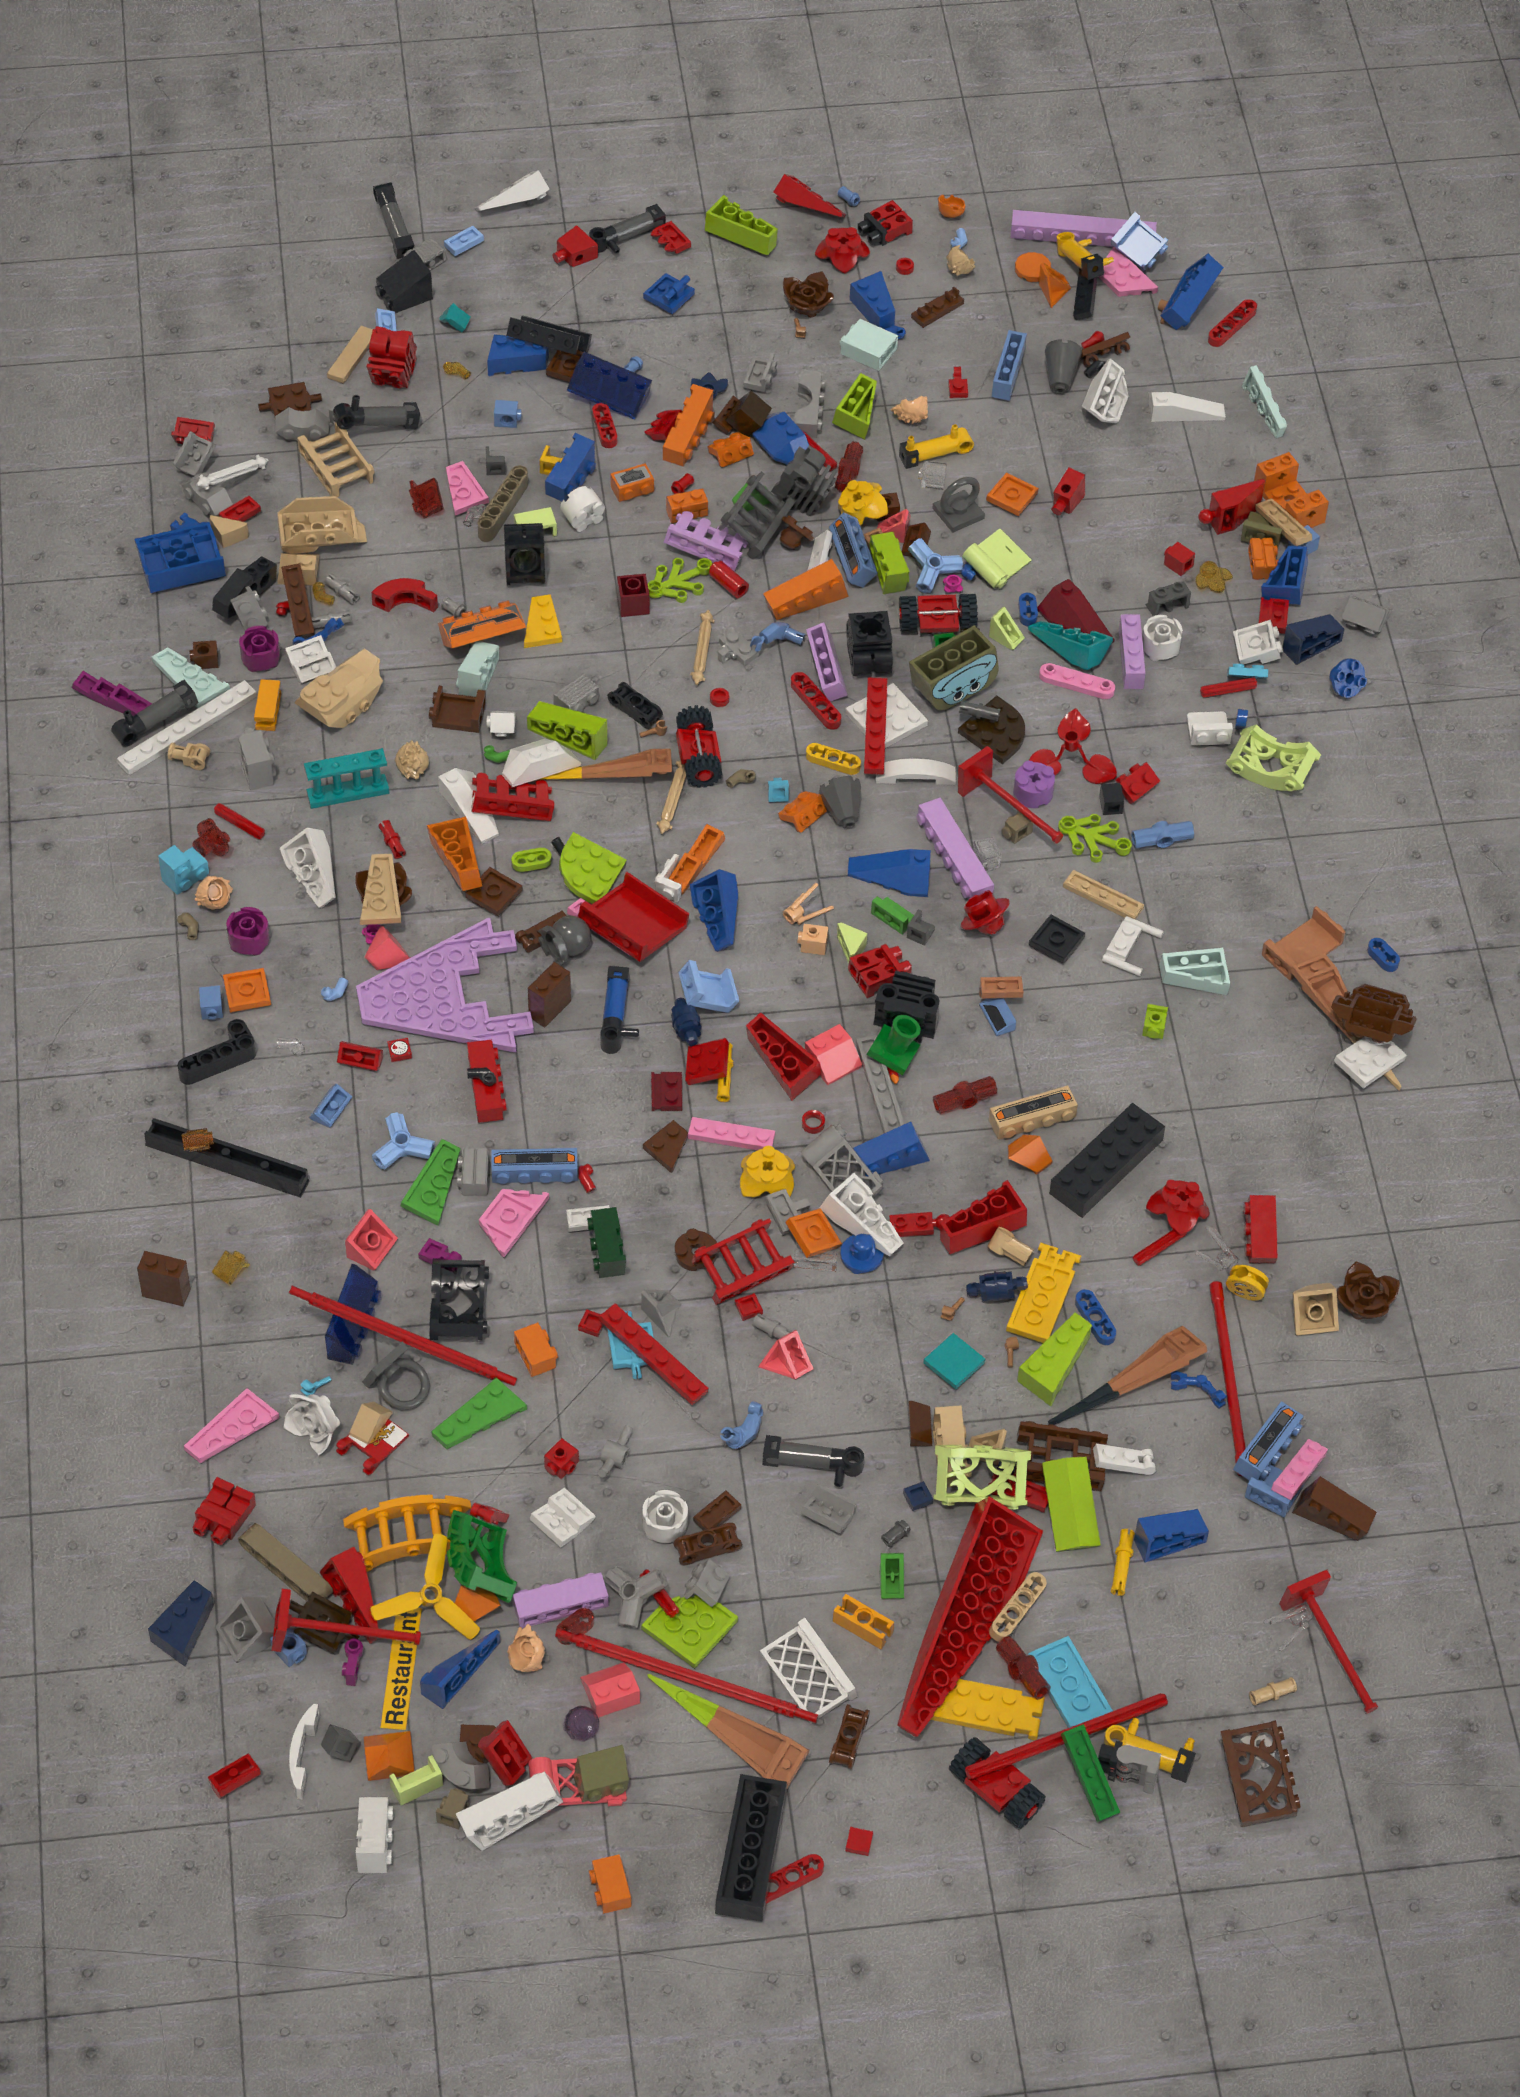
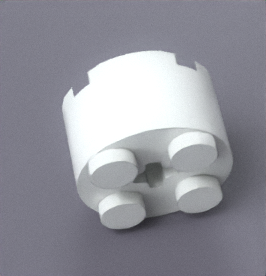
M582 486L568 494L569 499L566 502L563 500L561 503V511L578 532L585 530L589 524H598L603 520L602 514L605 506L591 487L588 489L586 486Z
M1155 615L1147 620L1143 629L1142 641L1143 651L1151 660H1164L1178 655L1183 631L1179 621L1174 618L1173 620L1169 619L1167 615Z
M660 1490L645 1500L643 1504V1529L648 1539L660 1543H671L684 1535L688 1526V1506L678 1493L670 1490Z

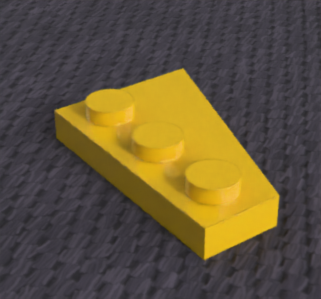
M551 594L532 597L524 648L561 643L562 635Z

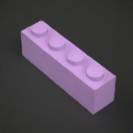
M1121 614L1119 641L1124 689H1143L1146 673L1140 614Z
M821 623L806 629L821 687L827 699L831 702L847 696L834 642L825 623Z
M601 1572L596 1574L588 1573L580 1578H568L560 1583L544 1584L536 1589H524L513 1594V1607L519 1627L522 1628L527 1624L533 1626L609 1607L608 1593Z

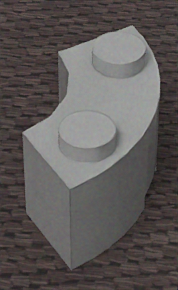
M288 407L276 415L275 433L288 440L298 441L297 437L305 435L308 441L319 440L329 434V417L316 408L310 411H297Z
M207 472L198 473L182 484L185 496L188 499H192L205 515L217 516L220 512L233 505L225 488L217 484L209 485L207 490L196 486L200 479L199 476L207 477L209 475Z
M466 1742L432 1745L434 1759L442 1774L450 1782L466 1789L490 1788L488 1764L480 1763L474 1759L468 1751Z

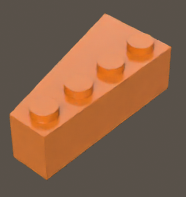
M692 384L690 388V398H685L682 413L677 415L675 428H671L663 445V460L680 466H684L686 461L691 459L693 449L698 447L700 437L705 435L709 422L712 423L715 412H713V390Z

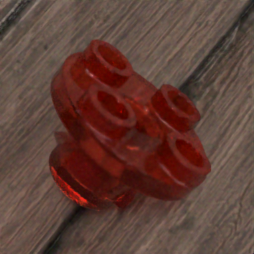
M211 818L201 821L197 825L199 837L193 841V848L203 857L207 856L210 852L217 856L227 854L229 851L228 842H230L229 835L224 831L222 832Z

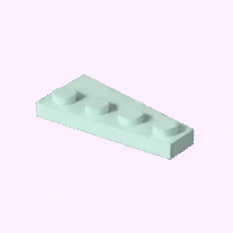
M1257 365L1252 366L1248 370L1242 388L1244 391L1248 390L1250 392L1249 398L1251 402H1256L1259 414L1265 415V423L1274 437H1282L1287 427L1286 420L1281 416L1279 406L1274 402L1271 390L1265 384L1263 373L1259 371Z
M168 647L152 656V662L174 685L185 679L196 694L199 702L195 705L197 708L230 689L228 683L220 682L216 676L211 673L207 674L202 671L200 666L187 662L185 657Z

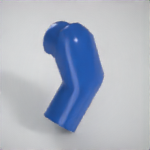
M893 325L885 328V330L898 335V339L904 338L906 334L903 327Z
M966 562L962 567L961 574L964 578L972 580L976 572Z

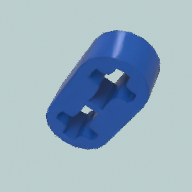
M1031 593L1021 594L1018 603L1020 622L1024 626H1030L1037 623L1036 597Z
M1238 709L1236 729H1244L1246 727L1248 710Z
M1371 939L1367 948L1368 954L1383 970L1387 972L1396 971L1400 963L1399 955L1383 939Z

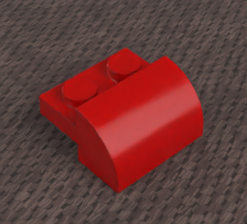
M508 1720L502 1721L489 1736L482 1737L478 1743L481 1752L505 1786L513 1785L526 1771L524 1767L533 1758Z

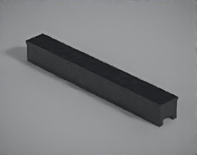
M156 1118L152 1119L151 1127L144 1133L145 1146L300 1198L310 1182L306 1168Z

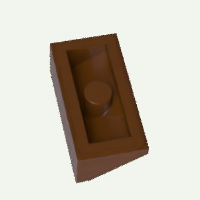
M925 522L908 526L901 551L903 556L915 558L908 548L917 539L922 538L928 545L931 530Z
M909 1401L910 1446H932L930 1406Z

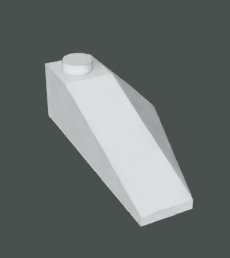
M539 170L533 171L514 182L513 186L503 189L499 195L491 197L475 209L481 211L535 198L539 200L547 195L546 191L549 190V187Z
M1148 392L1151 422L1226 419L1224 404L1172 392Z
M454 768L438 776L439 792L460 818L466 816L470 831L481 844L499 836L493 814L471 812L473 790L476 791V785H472V778H476L473 772Z
M306 828L281 846L280 851L287 868L292 870L297 876L298 882L305 886L306 892L318 908H323L335 899L330 847L323 830Z

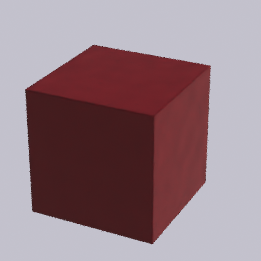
M646 573L617 576V598L621 617L650 614V595Z

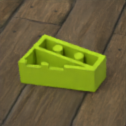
M860 373L836 408L832 423L865 440L870 424L877 381Z
M893 532L871 535L869 547L883 595L905 591L907 583H909L910 571L900 550L898 538L895 537Z

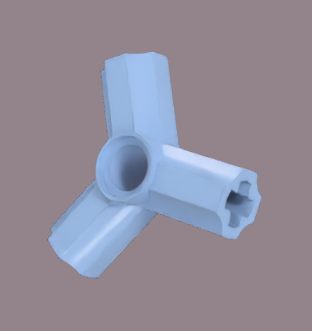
M922 538L914 541L908 548L910 553L922 565V571L915 587L923 593H931L938 574L961 573L963 570V561L960 555L941 556L933 553Z
M398 1112L391 1113L385 1118L391 1140L372 1154V1159L380 1169L385 1170L398 1158L408 1155L425 1159L430 1158L434 1152L435 1141L411 1136L403 1114Z

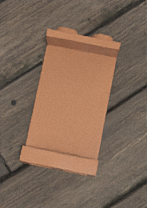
M1316 906L1313 910L1312 918L1276 943L1271 939L1264 942L1262 956L1287 979L1292 980L1295 977L1290 972L1292 966L1324 953L1326 955L1343 944L1345 930L1340 924L1334 922L1325 911Z

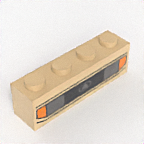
M1064 1086L992 1107L989 1112V1122L998 1140L1011 1138L1016 1134L1031 1132L1040 1127H1048L1057 1122L1073 1119L1076 1117L1078 1104L1069 1086Z

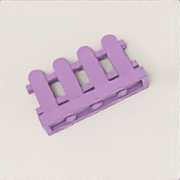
M689 511L677 514L676 520L678 522L676 525L670 524L664 543L697 557L710 559L712 563L723 561L733 571L736 570L739 559L742 556L740 550L742 547H747V541L738 533L735 536L728 534L729 530L727 527L722 531L718 528L710 527L711 522L706 518L700 519L699 522L694 520L693 514ZM689 525L695 527L694 532L687 530ZM707 533H710V534L713 535V537L711 538V540L708 539V538H705V535H706ZM724 540L731 542L729 547L722 545Z

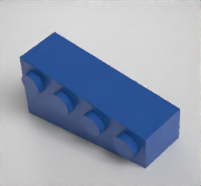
M1209 253L1188 267L1160 316L1175 330L1181 326L1185 327L1191 321L1190 317L1197 310L1198 305L1224 267Z

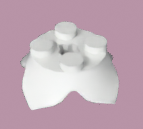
M312 1394L308 1396L289 1395V1402L294 1406L285 1415L283 1428L297 1436L309 1435L311 1447L318 1455L322 1454L328 1448L333 1432L340 1425L339 1419L330 1407V1400L325 1395L320 1397Z

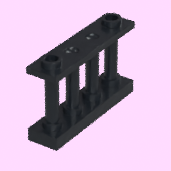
M522 315L521 319L510 317L506 336L576 355L577 350L585 353L588 352L592 334Z

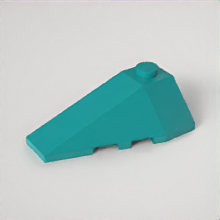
M1044 621L1028 626L1030 632L1071 664L1079 666L1082 670H1090L1092 667L1099 665L1113 642V637L1096 631H1091L1090 634L1080 632V628L1063 629V625Z

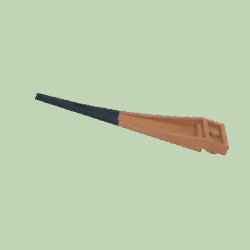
M1184 1326L1164 1334L1122 1372L1080 1402L1050 1419L1048 1425L1060 1423L1189 1365V1360L1195 1359L1207 1352L1206 1344Z

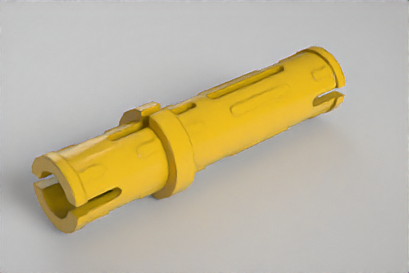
M729 1043L727 1077H725V1082L724 1077L718 1079L717 1100L720 1102H728L730 1100L731 1068L733 1067V1045Z
M1128 1529L1120 1531L1119 1546L1115 1551L1117 1559L1110 1592L1115 1595L1116 1590H1118L1117 1596L1125 1594L1129 1562L1134 1552L1132 1544L1135 1532L1133 1530H1130L1129 1534Z

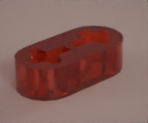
M580 1608L559 1623L556 1628V1639L563 1645L572 1644L570 1640L580 1633H587L594 1625L593 1612L587 1608ZM580 1617L584 1619L588 1617V1622H580ZM565 1630L570 1631L572 1634L570 1636L567 1634L562 1636L560 1632Z

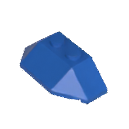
M785 411L768 415L762 427L753 433V437L773 460L787 465L794 459V454L799 446L805 450L809 446L806 435Z

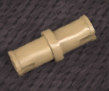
M1290 1677L1277 1683L1270 1682L1266 1687L1250 1691L1249 1697L1255 1706L1268 1700H1278L1279 1696L1297 1691V1685L1295 1680Z

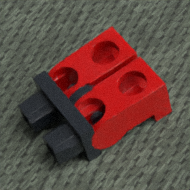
M893 200L874 209L870 213H865L864 220L858 223V232L861 235L869 232L867 239L871 245L879 242L884 246L899 235L905 234L907 236L911 234L913 229V220Z

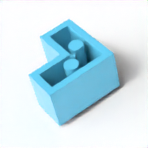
M173 845L158 855L162 881L177 895L188 890L193 884L204 879L209 874L208 861L193 847L183 853Z

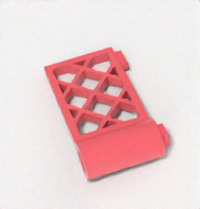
M536 1757L528 1762L530 1778L535 1774L545 1772L553 1780L559 1794L565 1785L575 1792L570 1798H562L563 1803L558 1806L594 1803L622 1806V1802H626V1791L618 1796L608 1795L602 1797L595 1802H582L581 1798L577 1797L579 1795L577 1787L569 1782L574 1777L577 1758L551 1760L547 1757ZM566 1766L572 1773L565 1779L558 1773L557 1767Z

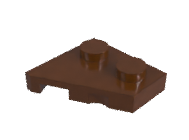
M672 1120L643 1143V1149L672 1173L675 1169L676 1161L682 1153V1147L687 1141L688 1132L676 1121Z

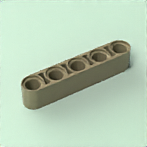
M518 465L511 469L478 519V538L481 541L489 542L495 538L527 489L528 470L526 467Z
M254 1523L238 1538L240 1545L305 1601H307L312 1591L324 1598L333 1593L332 1587L324 1578L259 1524Z

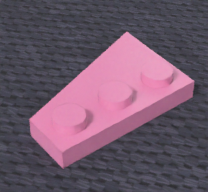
M463 461L446 467L455 516L489 503V497Z

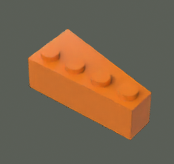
M832 559L763 593L776 621L849 597L842 574Z
M466 816L427 825L432 846L461 890L466 891L482 887Z

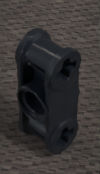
M621 682L616 690L607 694V698L613 706L619 708L646 729H649L656 719L663 717V712L657 704L652 703L625 682Z

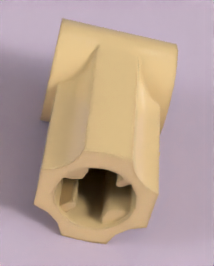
M1002 1227L997 1228L988 1243V1247L999 1255H1006L1022 1266L1027 1263L1034 1251L1031 1247L1017 1240L1013 1233Z

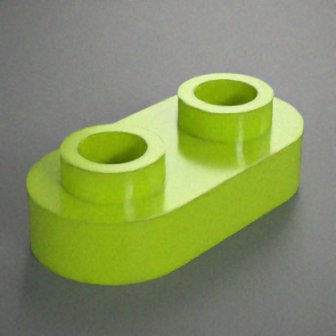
M546 848L518 851L511 858L512 867L518 872L546 868L552 862L551 852Z

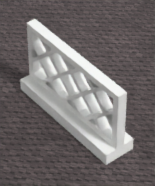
M803 1618L797 1622V1627L761 1649L760 1653L800 1709L807 1710L808 1701L821 1703L820 1709L815 1712L819 1714V1719L846 1700L852 1701L858 1696L854 1685L806 1618ZM798 1634L802 1640L800 1648L788 1646L789 1640ZM774 1649L783 1650L781 1660L771 1659L768 1653ZM787 1651L799 1653L797 1663L785 1661ZM803 1653L814 1656L813 1666L800 1664ZM783 1666L795 1668L793 1678L782 1675ZM799 1668L811 1670L809 1681L797 1679ZM815 1671L826 1673L825 1683L813 1681ZM796 1683L808 1685L806 1696L797 1695L794 1692ZM812 1686L824 1688L822 1698L810 1697ZM828 1689L838 1690L841 1694L835 1700L826 1699Z

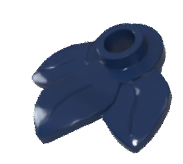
M708 372L701 380L692 378L691 386L695 384L713 390L714 399L718 393L727 389L728 380H716Z

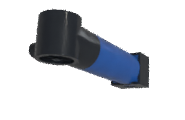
M608 966L605 1006L600 1032L601 1049L607 1054H614L620 1050L622 1036H639V1029L623 1028L626 996L629 986V967Z

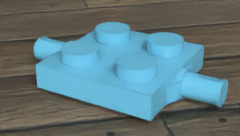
M628 1311V1315L632 1318V1312ZM651 1322L638 1323L653 1337ZM607 1328L613 1369L632 1368L633 1379H637V1375L638 1379L642 1377L640 1367L647 1364Z

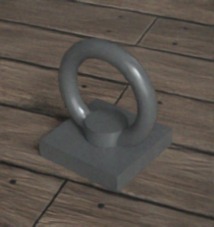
M963 477L956 480L944 491L941 500L933 503L932 509L952 533L985 519V513L975 502L980 491L978 480L973 477ZM963 485H972V491L970 495L966 492V490H962L958 493L951 495L956 489Z
M403 1341L380 1361L362 1382L369 1388L378 1380L379 1393L388 1405L400 1410H409L418 1407L424 1402L429 1393L430 1383L426 1371L420 1364L410 1359L401 1358L408 1349ZM400 1367L413 1370L421 1382L419 1394L409 1401L397 1400L389 1393L386 1386V1381Z

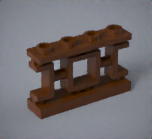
M1033 1421L1020 1422L1017 1431V1442L1028 1443L1027 1450L1031 1451V1460H1027V1481L1045 1483L1042 1463L1032 1462V1455L1044 1456V1462L1052 1461L1053 1459H1050L1051 1447L1072 1450L1071 1457H1087L1091 1488L1093 1491H1102L1105 1482V1468L1094 1466L1093 1448L1096 1444L1107 1445L1108 1434H1102L1099 1431H1083L1078 1428H1063L1053 1424H1036ZM1034 1439L1046 1440L1045 1447L1033 1446ZM1078 1445L1090 1447L1089 1454L1078 1453ZM1017 1461L1013 1471L1014 1476H1016Z

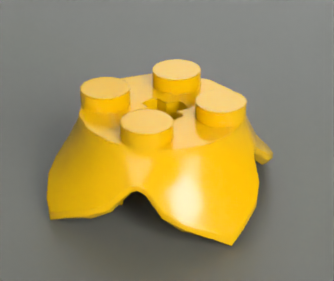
M852 480L847 484L838 500V509L841 510V514L844 512L856 517L860 526L863 524L865 517L877 519L888 514L887 502L880 494L882 487L878 483Z
M768 1145L743 1158L741 1162L743 1172L740 1177V1189L743 1197H757L766 1191L772 1194L786 1189L789 1197H791L794 1188L792 1171L795 1169V1164L790 1157Z

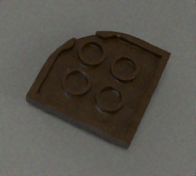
M996 695L985 706L1000 709L998 722L981 717L977 719L976 716H972L958 728V734L981 750L987 746L993 750V758L1003 765L1021 748L1025 737V723L1021 714L1012 705Z

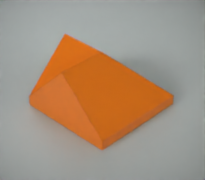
M410 1731L364 1737L368 1781L388 1779L389 1775L393 1773L397 1778L414 1772Z

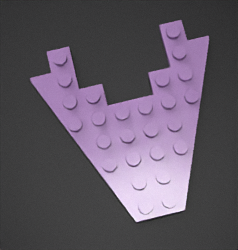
M487 918L357 985L356 991L362 1024L451 1040L458 1043L492 1039L493 1048L497 1047L499 1050L516 1052L514 1036L534 1033L531 1013L524 1012L489 1018L486 1001L465 1004L460 976L480 973L477 957L517 951L514 930L493 933L491 919Z

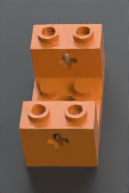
M1290 452L1258 463L1254 481L1265 480L1262 496L1265 500L1272 498L1303 527L1308 525L1312 528L1325 523L1329 501L1319 489L1307 494L1297 482L1299 464Z

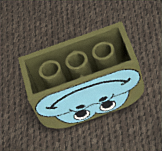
M975 625L909 661L913 685L938 710L949 709L987 688L995 680L999 671L996 647Z

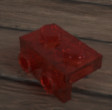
M435 478L420 485H417L413 480L409 481L411 487L409 493L414 501L412 507L416 513H420L425 519L444 509L438 481Z

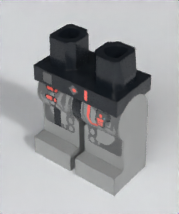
M1116 1741L1114 1747L1106 1744L1101 1745L1098 1760L1103 1772L1108 1773V1780L1114 1782L1116 1778L1121 1783L1132 1782L1143 1785V1792L1153 1795L1159 1773L1161 1753L1130 1745L1122 1746L1123 1742Z

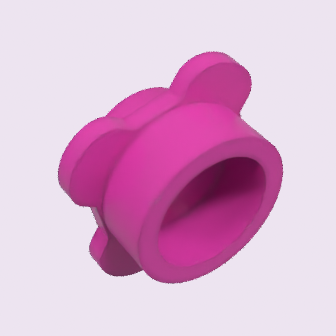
M957 575L947 576L943 579L945 584L944 591L947 593L962 592V579Z
M369 924L366 928L362 929V934L365 935L367 944L372 943L380 925Z

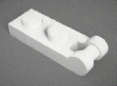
M1096 1444L1093 1448L1096 1467L1151 1475L1156 1472L1155 1463L1152 1462L1154 1456L1151 1449L1141 1451Z

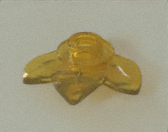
M1206 561L1200 566V573L1196 576V585L1199 589L1209 587L1213 592L1222 593L1225 589V581L1232 579L1233 576L1228 569L1217 567V564L1213 561Z

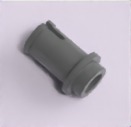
M904 1520L896 1521L895 1526L883 1534L881 1538L888 1547H891L903 1536H908V1532L911 1529Z

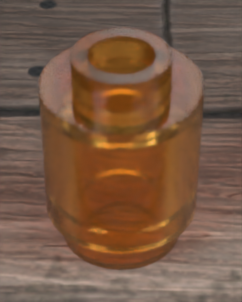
M207 1128L189 1130L187 1133L182 1134L184 1151L210 1149V1145L214 1144L212 1132H208Z

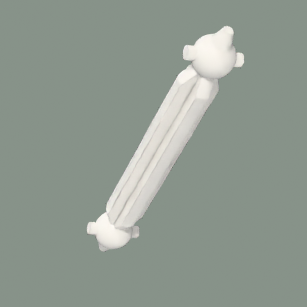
M257 455L255 456L256 460L252 459L209 474L207 477L200 475L196 486L207 490L209 485H215L252 472L257 468L264 470L269 460Z

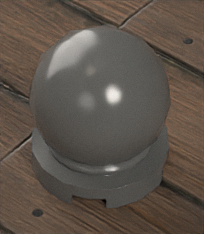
M572 915L558 919L553 924V927L547 925L538 930L542 935L538 939L545 955H551L555 959L553 962L559 965L566 962L568 956L582 953L589 946L591 939L590 928L586 922Z

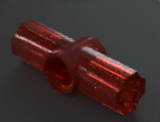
M852 441V443L848 444L844 457L840 459L838 476L835 482V488L840 493L844 491L850 481L858 476L860 459L863 454V446L859 442Z
M991 1076L971 1083L961 1081L952 1090L933 1096V1103L937 1113L940 1114L958 1107L968 1109L973 1107L978 1100L997 1094L998 1089L994 1078Z
M1011 1636L1004 1637L997 1643L996 1650L1008 1664V1672L1013 1680H1020L1036 1700L1043 1698L1049 1693L1051 1686L1038 1671V1662L1033 1655H1026Z

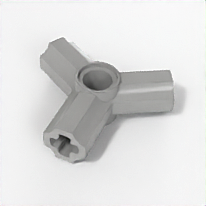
M618 1566L608 1571L605 1575V1582L618 1592L622 1598L617 1625L629 1629L638 1628L642 1605L646 1603L649 1596L662 1590L668 1584L667 1578L661 1569L656 1568L637 1580H634Z

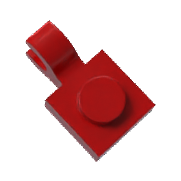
M961 366L953 367V379L948 380L949 398H968L967 379H961Z

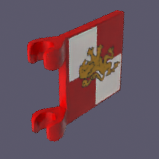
M388 1419L369 1445L348 1435L337 1442L336 1452L343 1456L354 1445L370 1457L363 1463V1472L371 1475L378 1465L409 1437V1434Z

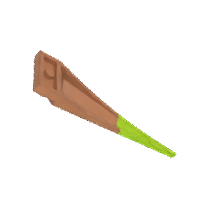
M647 1674L649 1679L720 1738L762 1777L786 1781L787 1788L789 1787L808 1755L809 1749L790 1737L656 1676Z

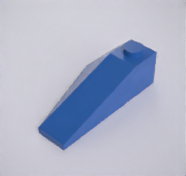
M498 1630L491 1632L435 1666L430 1673H425L420 1681L421 1695L444 1709L501 1643L500 1632Z

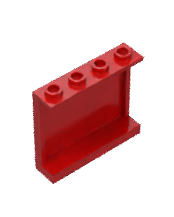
M626 872L623 883L592 905L587 901L581 903L578 917L584 920L589 928L641 962L687 928L690 913Z

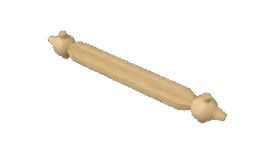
M710 610L700 614L702 622L700 624L693 667L695 672L690 673L696 685L701 681H705L703 672L705 671L710 640V623L715 621Z
M681 760L676 761L675 764L678 765V769L675 771L661 814L662 820L656 823L661 834L672 829L670 822L673 819L686 779L685 765L681 764Z

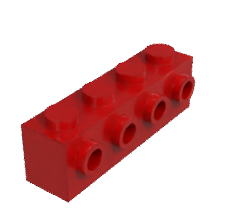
M492 1039L467 1042L469 1067H486L496 1076V1082L491 1086L485 1085L478 1078L471 1079L478 1123L503 1120V1111H507L505 1098L501 1099V1094H504L503 1081H498V1077H501L500 1064L495 1062V1060H499L497 1047L493 1048Z

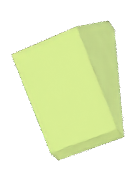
M1002 607L991 618L989 637L1010 650H1013L1025 638L1005 607Z
M837 923V938L849 964V958L861 954L867 946V933L844 923Z

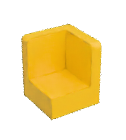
M548 445L545 446L539 460L540 473L549 475L557 462L561 463L563 458L550 456V446Z

